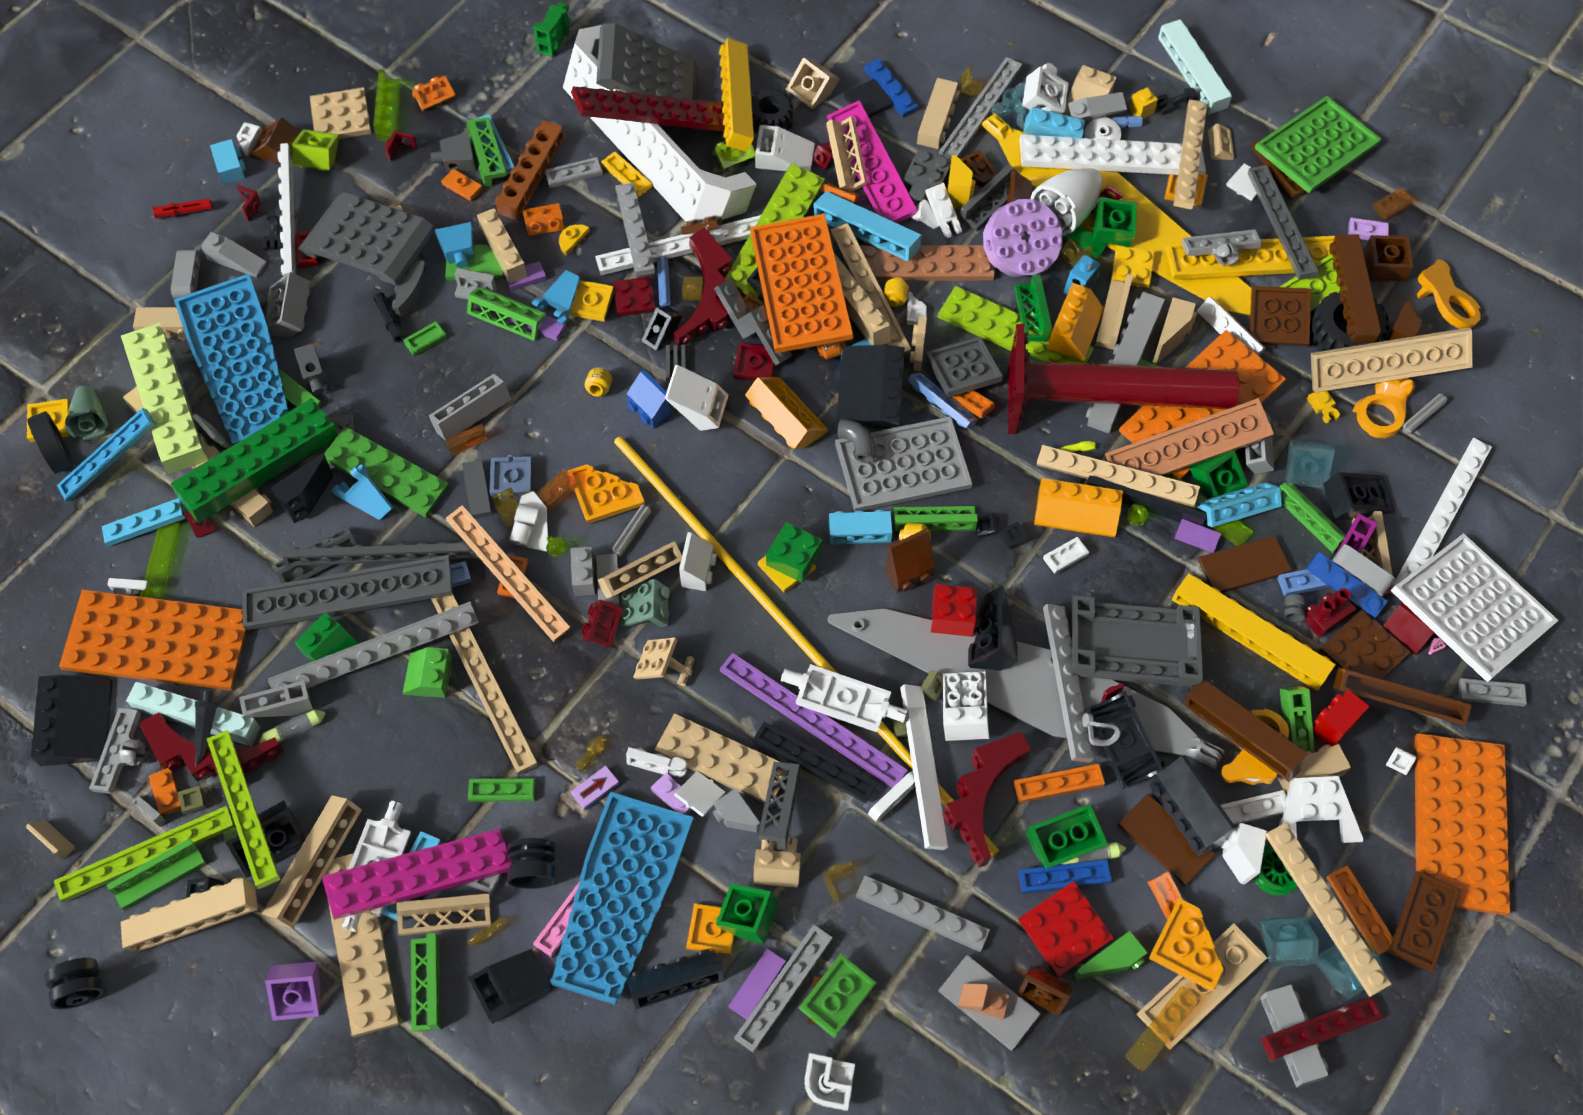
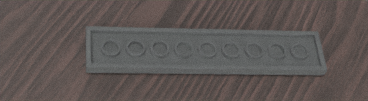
M449 555L242 590L243 628L251 630L320 618L324 613L333 616L453 595Z

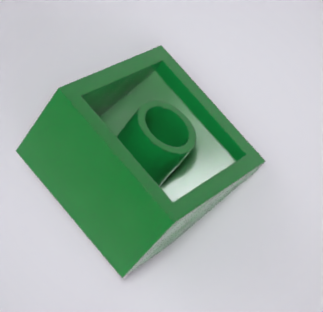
M1235 451L1195 464L1190 468L1196 485L1200 486V489L1209 498L1238 491L1248 485Z
M324 613L295 641L299 651L312 662L358 644L327 613Z
M730 884L715 925L743 940L765 944L779 902L771 891Z

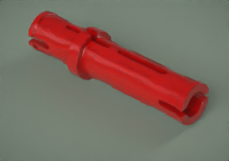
M210 198L176 204L171 202L169 205L152 207L155 219L167 216L177 217L180 214L213 209Z

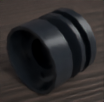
M523 838L508 844V851L510 853L508 860L513 863L508 867V884L510 886L522 889H539L555 883V866L551 864L555 860L554 842L543 838Z

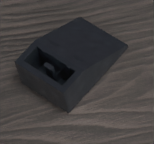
M533 949L489 965L467 978L492 1024L554 989Z

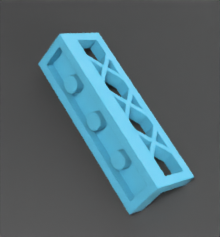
M1267 482L1197 502V508L1206 511L1207 523L1211 527L1282 507L1280 487Z

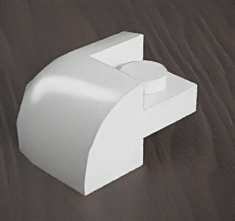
M809 1053L805 1074V1089L808 1096L815 1103L824 1107L848 1111L855 1064Z

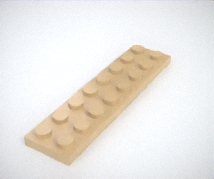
M1464 328L1311 353L1312 390L1314 392H1322L1471 368L1472 330Z
M354 853L334 858L324 876L347 870ZM330 909L352 1036L355 1038L400 1025L380 918L362 913L357 930L353 932L350 931V927L349 930L342 928L346 917L334 920Z

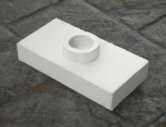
M1076 537L1047 553L1043 559L1053 573L1057 574L1087 557L1090 552L1081 540Z

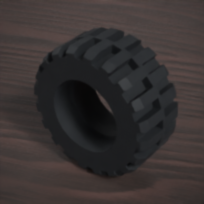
M1340 291L1339 293L1333 292L1321 300L1310 322L1311 342L1314 347L1318 348V352L1383 342L1386 340L1390 329L1389 316L1387 312H1384L1385 308L1382 304H1378V300L1373 297L1381 330L1376 341L1351 343L1350 335L1341 331L1334 322L1347 319H1344L1343 316L1344 305L1340 302Z

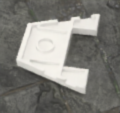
M1339 776L1294 777L1291 780L1285 802L1284 815L1279 826L1287 823L1297 839L1296 822L1339 819L1341 842H1363L1362 834Z

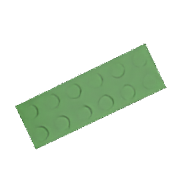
M346 426L324 453L330 465L352 476L350 471L355 466L358 467L360 464H364L369 477L384 495L424 517L428 516L448 488L447 482Z

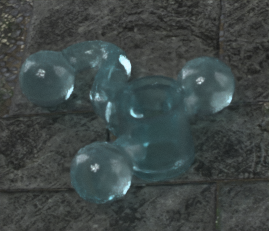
M1019 83L1015 88L1005 89L1001 103H995L991 111L992 114L996 113L999 117L1003 116L1005 111L1017 112V125L1024 130L1026 109L1022 106L1023 102L1019 97H1024L1026 83Z

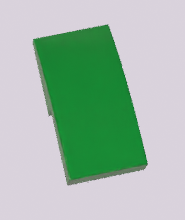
M1080 227L1066 234L1063 238L1077 251L1082 247L1095 259L1100 256L1107 245L1105 243L1092 242L1093 233Z

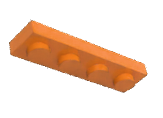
M1099 764L1014 781L1019 803L1100 788L1105 785Z
M1348 865L1329 874L1326 878L1374 955L1377 957L1389 951L1393 937Z

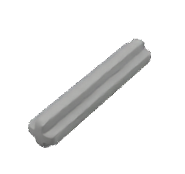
M1438 394L1403 424L1402 431L1406 434L1413 432L1446 403L1447 397L1443 394Z
M644 504L640 506L613 546V554H617L618 557L623 555L651 513V509Z

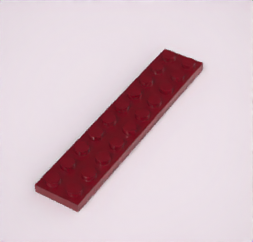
M573 86L571 90L581 116L725 131V125H723L724 113H722L724 104L720 102L689 100L687 98L680 99L670 96L663 97L653 94L646 95L637 92L629 93L619 90L612 91L602 88L594 89L585 86Z

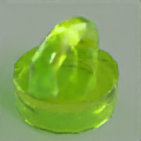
M1135 503L1127 512L1128 521L1135 526L1143 525L1148 517L1147 509Z
M550 535L547 536L548 544L546 550L551 556L561 555L567 548V543L563 537L554 538Z

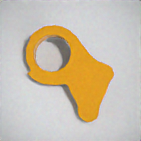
M1438 259L1432 266L1421 272L1418 276V282L1423 287L1416 294L1419 299L1433 293L1443 318L1458 329H1471L1477 325L1476 323L1480 321L1481 314L1479 309L1481 307L1470 295L1455 287L1450 275V267L1445 261ZM1449 301L1461 306L1469 319L1457 314Z
M1403 378L1375 383V394L1360 399L1352 411L1357 413V421L1361 428L1369 433L1370 436L1376 438H1388L1397 434L1404 424L1406 401L1414 392L1415 382L1411 379ZM1375 404L1383 405L1392 411L1395 422L1389 426L1376 425L1369 420L1366 408Z
M1268 709L1251 711L1253 715L1272 725L1278 733L1285 735L1288 739L1289 727L1281 715ZM1244 749L1236 756L1233 762L1222 768V777L1226 783L1241 781L1251 785L1259 783L1271 784L1277 776V773Z

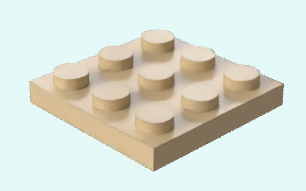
M364 87L310 96L314 131L339 134V139L371 134Z

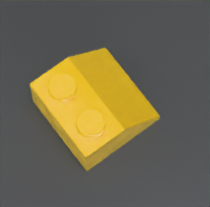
M952 155L947 193L953 208L961 210V207L973 197L975 180H972L973 172L956 155Z

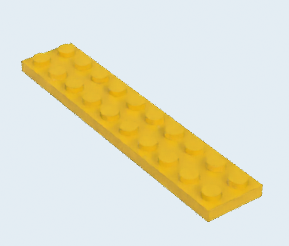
M1335 236L1302 237L1315 264L1330 255V243H1333ZM1279 238L1260 239L1262 242L1260 248L1238 250L1240 253L1238 261L1231 266L1227 264L1226 260H1224L1226 266L1220 265L1213 254L1187 256L1181 243L1167 244L1165 248L1173 279L1289 274L1295 272Z

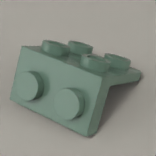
M652 579L638 583L620 592V607L623 608L619 624L627 627L649 620L659 627L668 626L669 588Z

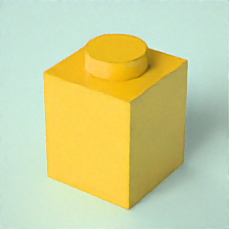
M1147 87L1132 94L1129 110L1135 116H1142V119H1145L1154 114L1158 99Z

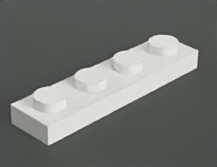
M1208 297L1197 310L1220 334L1228 330L1258 356L1264 351L1265 347L1213 297Z

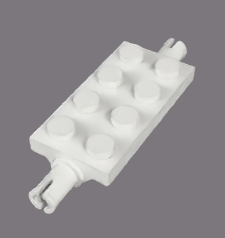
M811 664L807 673L800 674L785 668L781 677L782 682L784 681L799 687L800 692L796 705L878 732L881 720L885 716L904 723L908 711L907 709L889 704L891 691Z
M390 801L385 818L381 819V821L367 820L348 869L404 854L411 831L404 830L398 826L397 821L404 807L401 803L397 802V805H395V801ZM383 907L362 913L380 917ZM362 913L347 916L342 928L349 930L350 927V931L355 932Z

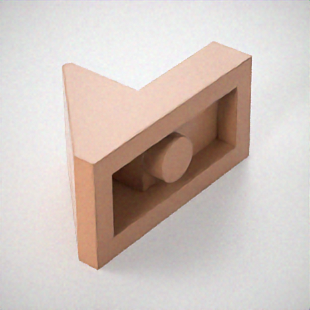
M963 984L958 1007L1003 1020L1009 995L989 990L986 984Z

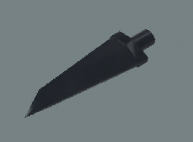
M203 691L202 701H195V767L206 754L207 738H210L218 703L211 702L212 691Z

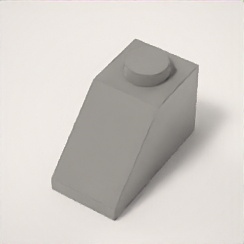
M736 788L714 802L715 811H713V815L719 823L723 822L728 828L751 832L759 831L760 822Z

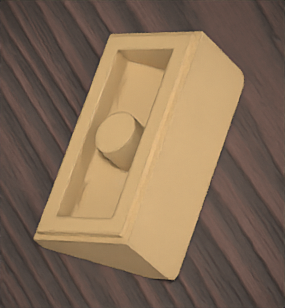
M1215 124L1208 130L1211 159L1233 160L1231 130L1220 124Z
M47 821L28 823L26 825V828L60 859L64 860L75 849V846Z

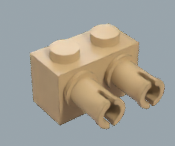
M788 837L786 851H774L776 841H769L768 843L767 840H762L761 850L756 849L753 884L798 887L801 853H797L798 840L792 837V844L790 845V837Z

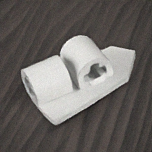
M533 491L521 496L509 541L519 546L548 551L547 507Z

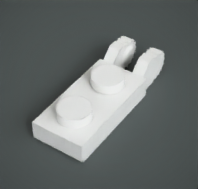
M944 183L925 190L937 223L941 227L945 238L951 237V231L947 222H951L955 233L960 234L962 232L961 226L957 220Z
M630 747L626 753L627 764L663 775L668 773L670 776L678 778L685 776L687 772L686 761L678 757L669 759L663 754H651L644 749H633Z

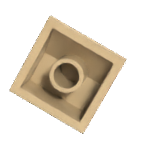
M803 58L786 90L814 109L832 94L840 79L815 60Z

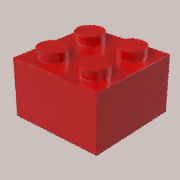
M935 584L930 633L972 637L976 621L977 588Z
M1349 689L1344 695L1339 693L1312 724L1315 726L1313 736L1324 745L1330 744L1331 747L1337 745L1359 721L1369 706Z

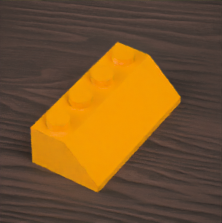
M1075 283L1071 284L1052 330L1047 349L1084 361L1104 311L1103 306L1090 288Z
M758 377L745 394L750 400V404L762 413V417L774 426V430L787 440L786 443L791 448H806L829 431L780 377Z
M1042 478L1038 491L1034 525L1115 538L1123 491Z

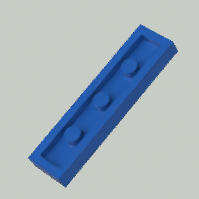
M880 59L864 65L866 74L871 80L875 78L894 102L893 107L902 118L918 111L916 102Z
M1320 552L1316 553L1305 568L1336 592L1341 588L1348 589L1351 592L1349 601L1361 610H1364L1372 618H1376L1388 602Z
M1107 860L1057 865L1049 869L1045 867L1022 869L1018 872L1022 894L1061 890L1073 881L1078 887L1111 883Z

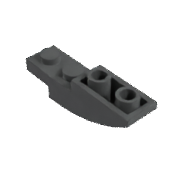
M420 251L408 268L405 276L395 286L396 299L392 301V309L396 312L398 319H402L412 309L425 286L428 270L425 261H422V251Z

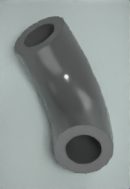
M841 418L838 424V438L850 440L854 444V458L857 461L863 463L873 462L875 448L870 432L859 422Z

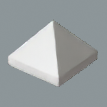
M1396 747L1386 765L1407 775L1417 757Z

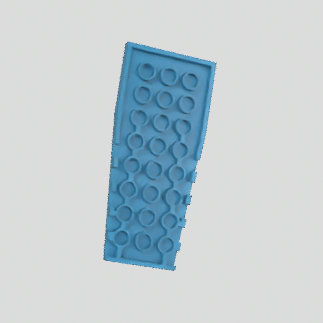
M250 274L174 299L191 352L233 445L289 412L268 324Z
M613 792L609 793L587 851L580 883L575 893L566 932L563 935L562 946L556 960L553 978H551L552 985L613 1005L618 1003L627 983V978L631 974L672 883L694 817Z

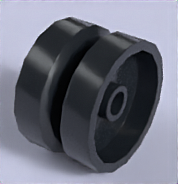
M88 957L76 958L49 968L45 972L44 978L46 987L51 990L48 994L50 1007L59 1010L72 1009L99 999L104 993L102 980L97 977L100 973L98 961Z

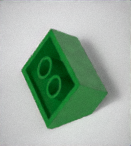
M1091 804L1032 825L1025 831L1034 854L1046 869L1108 846Z

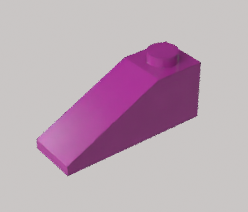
M1358 514L1336 554L1344 544L1361 554L1378 523Z

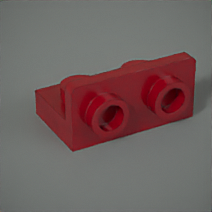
M601 599L591 603L588 609V615H590L588 622L584 624L581 631L583 635L582 641H590L610 648L623 608Z

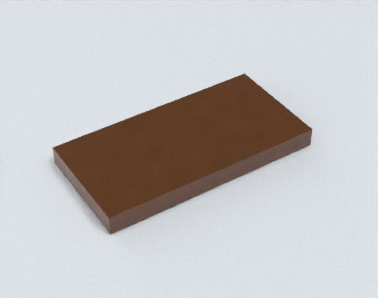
M1275 536L1198 558L1209 586L1217 588L1221 593L1277 578L1281 574L1291 573L1292 571Z
M1148 793L1118 823V826L1184 886L1215 855V853L1210 852L1202 857H1198L1190 848L1183 834L1177 829L1170 815Z
M1416 871L1388 953L1433 973L1461 889Z

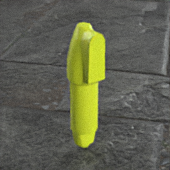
M1084 441L1061 447L1060 450L1071 453L1082 451L1084 453L1095 450L1096 444L1093 441Z

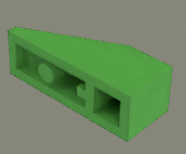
M1302 686L1280 688L1281 709L1283 718L1289 727V741L1303 748L1305 752L1311 751V753H1315L1309 688Z
M1129 931L1075 972L1074 977L1077 980L1126 972L1130 968L1136 970L1145 963L1143 959L1147 952Z

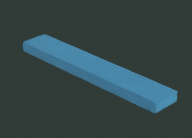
M140 409L57 485L66 501L70 502L156 425L148 409Z

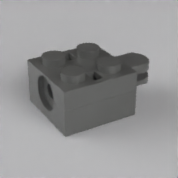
M921 149L917 150L904 181V186L909 192L914 205H918L922 200L927 199L925 190L942 183L946 186L950 176L951 159Z

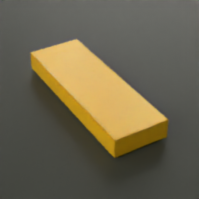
M613 152L601 161L602 166L622 184L634 182L637 197H640L652 188V183L616 152Z

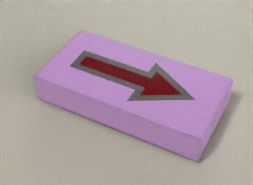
M604 766L573 789L571 795L585 810L618 786L619 781Z

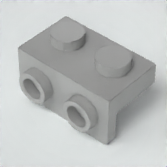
M456 269L455 278L458 286L454 293L455 297L468 300L469 293L478 286L496 293L497 288L493 275L473 272L469 269Z

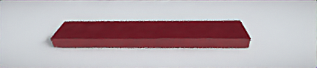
M1372 996L1261 1038V1042L1270 1060L1273 1061L1377 1022L1384 1017Z

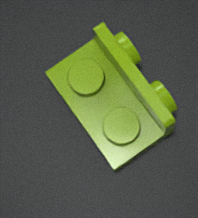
M721 142L715 146L712 152L713 156L717 157L722 171L755 158L752 144L747 152L728 147L725 142Z

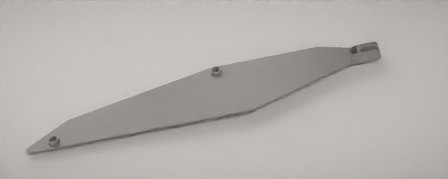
M888 609L848 612L828 616L827 620L831 625L927 673L930 670L937 671L942 679L943 673L986 671L987 703L1052 736L1067 738L1051 650L1017 642V663L1001 671L976 669L968 666V649L970 644L975 641L976 635L974 632L972 637L930 633L931 620ZM1078 675L1084 708L1086 709L1101 703L1103 692L1109 687L1120 683L1111 679L1089 678ZM1126 686L1124 687L1123 692L1126 691L1127 695H1131L1136 704L1134 709L1154 751L1190 756L1213 769L1217 768L1224 749L1199 738L1170 708ZM1093 728L1094 738L1099 739L1096 731Z

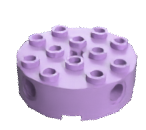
M1018 199L997 208L989 218L983 232L984 250L989 262L1001 272L1010 277H1029L1048 269L1057 259L1062 246V229L1056 215L1045 204L1034 199Z

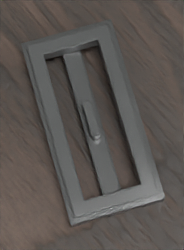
M666 345V382L671 380L670 353L674 352L675 368V365H678V352H681V366L686 369L685 345H681V347Z

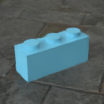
M1032 107L1026 116L1023 134L1081 139L1085 120Z
M837 511L829 513L830 545L891 542V511H855L854 513Z

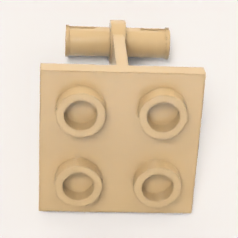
M676 638L648 640L643 648V653L636 666L633 678L637 680L664 677L667 667H670L681 673L677 684L686 686L688 677L693 672L692 666L695 658L687 656L684 665L672 658L678 641Z

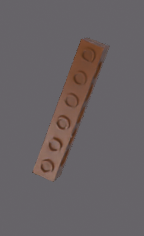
M542 120L541 124L536 127L533 138L528 141L525 152L520 155L517 166L513 167L508 181H505L502 192L495 199L498 214L519 220L523 213L522 210L526 208L544 176V170L548 169L564 140L563 126Z

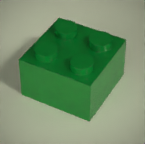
M1100 197L1094 208L1092 242L1130 247L1136 236L1137 203Z
M786 522L766 553V566L803 583L822 552V539Z

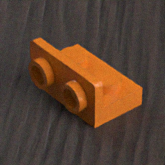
M437 76L431 79L430 83L425 85L421 83L415 86L412 96L416 98L422 111H425L454 98L455 93L446 76L441 78Z
M559 203L522 210L528 236L565 229Z

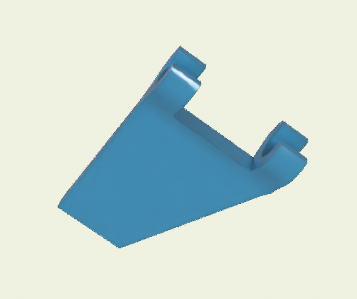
M566 270L544 295L533 300L532 305L542 312L546 310L547 305L556 308L554 316L559 318L557 322L564 325L569 318L581 278Z
M360 464L358 467L355 466L350 473L358 481L350 489L345 482H342L339 486L335 485L331 490L337 497L381 520L393 509V506L371 480L364 464Z

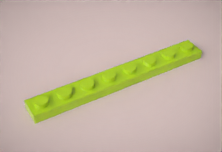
M226 730L207 738L255 886L259 890L279 881L280 877L231 734Z
M227 806L54 880L60 901L64 903L108 884L189 838L197 845L235 827L229 808Z

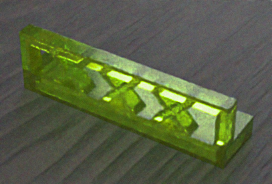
M379 69L373 125L378 141H387L390 139L393 131H397L401 89L400 79H387L384 69Z

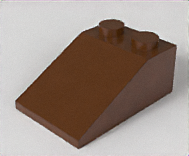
M927 529L889 545L886 575L897 593L909 591L914 585L921 582L926 583L934 577L935 564Z
M1031 965L1017 995L1059 1016L1070 998L1073 986L1069 985V982L1060 976L1056 978L1051 976L1045 968Z

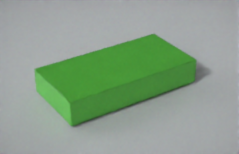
M436 321L403 339L412 355L416 356L445 340L447 335Z

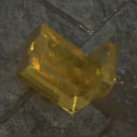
M1069 239L1062 247L1059 255L1074 267L1083 255L1091 257L1089 253L1092 247L1089 245L1084 250Z

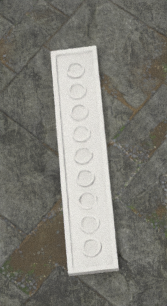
M1020 135L1019 139L1022 166L1064 169L1093 168L1100 171L1178 175L1182 144L1077 139L1036 135ZM1202 147L1198 176L1204 175L1206 171Z

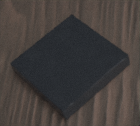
M875 78L844 92V97L849 104L858 100L861 102L868 118L894 105L892 99Z

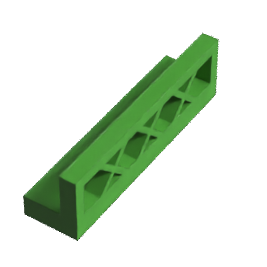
M489 117L467 120V131L484 187L490 188L492 187V178L506 176V171ZM486 124L487 127L482 131L476 125ZM484 137L491 140L488 145L481 142ZM488 151L496 154L493 158L485 156ZM492 165L500 168V171L490 172V168Z
M480 286L469 293L467 314L533 341L537 339L539 325L545 320L546 313ZM474 303L480 306L482 312L474 310ZM489 311H495L499 318H494ZM506 318H512L516 325H511ZM523 325L532 326V333L528 332Z
M1283 483L1280 486L1282 505L1332 553L1336 552L1346 534L1292 483L1288 485Z
M975 506L893 508L894 532L904 529L907 523L925 524L930 531H976L977 514H975ZM898 513H906L907 515H898Z
M189 838L108 883L107 888L115 895L121 909L125 911L207 865L198 846Z
M427 933L426 938L411 939L412 1032L441 1030L440 939L436 933ZM427 944V955L422 959L417 955V945ZM425 965L427 967V978L422 982L417 977V971ZM423 987L427 989V1001L424 1004L417 1000V994ZM425 1010L427 1012V1025L417 1026V1017Z

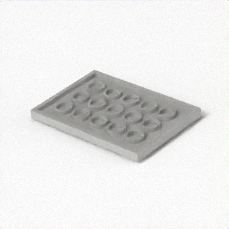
M951 416L871 432L875 448L874 459L871 463H863L854 458L855 446L850 440L843 438L835 440L854 512L972 488V481Z

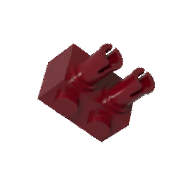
M1341 588L1334 594L1330 592L1321 599V603L1318 605L1314 603L1305 610L1307 614L1304 622L1319 639L1352 616L1356 608L1349 601L1351 592L1346 588Z

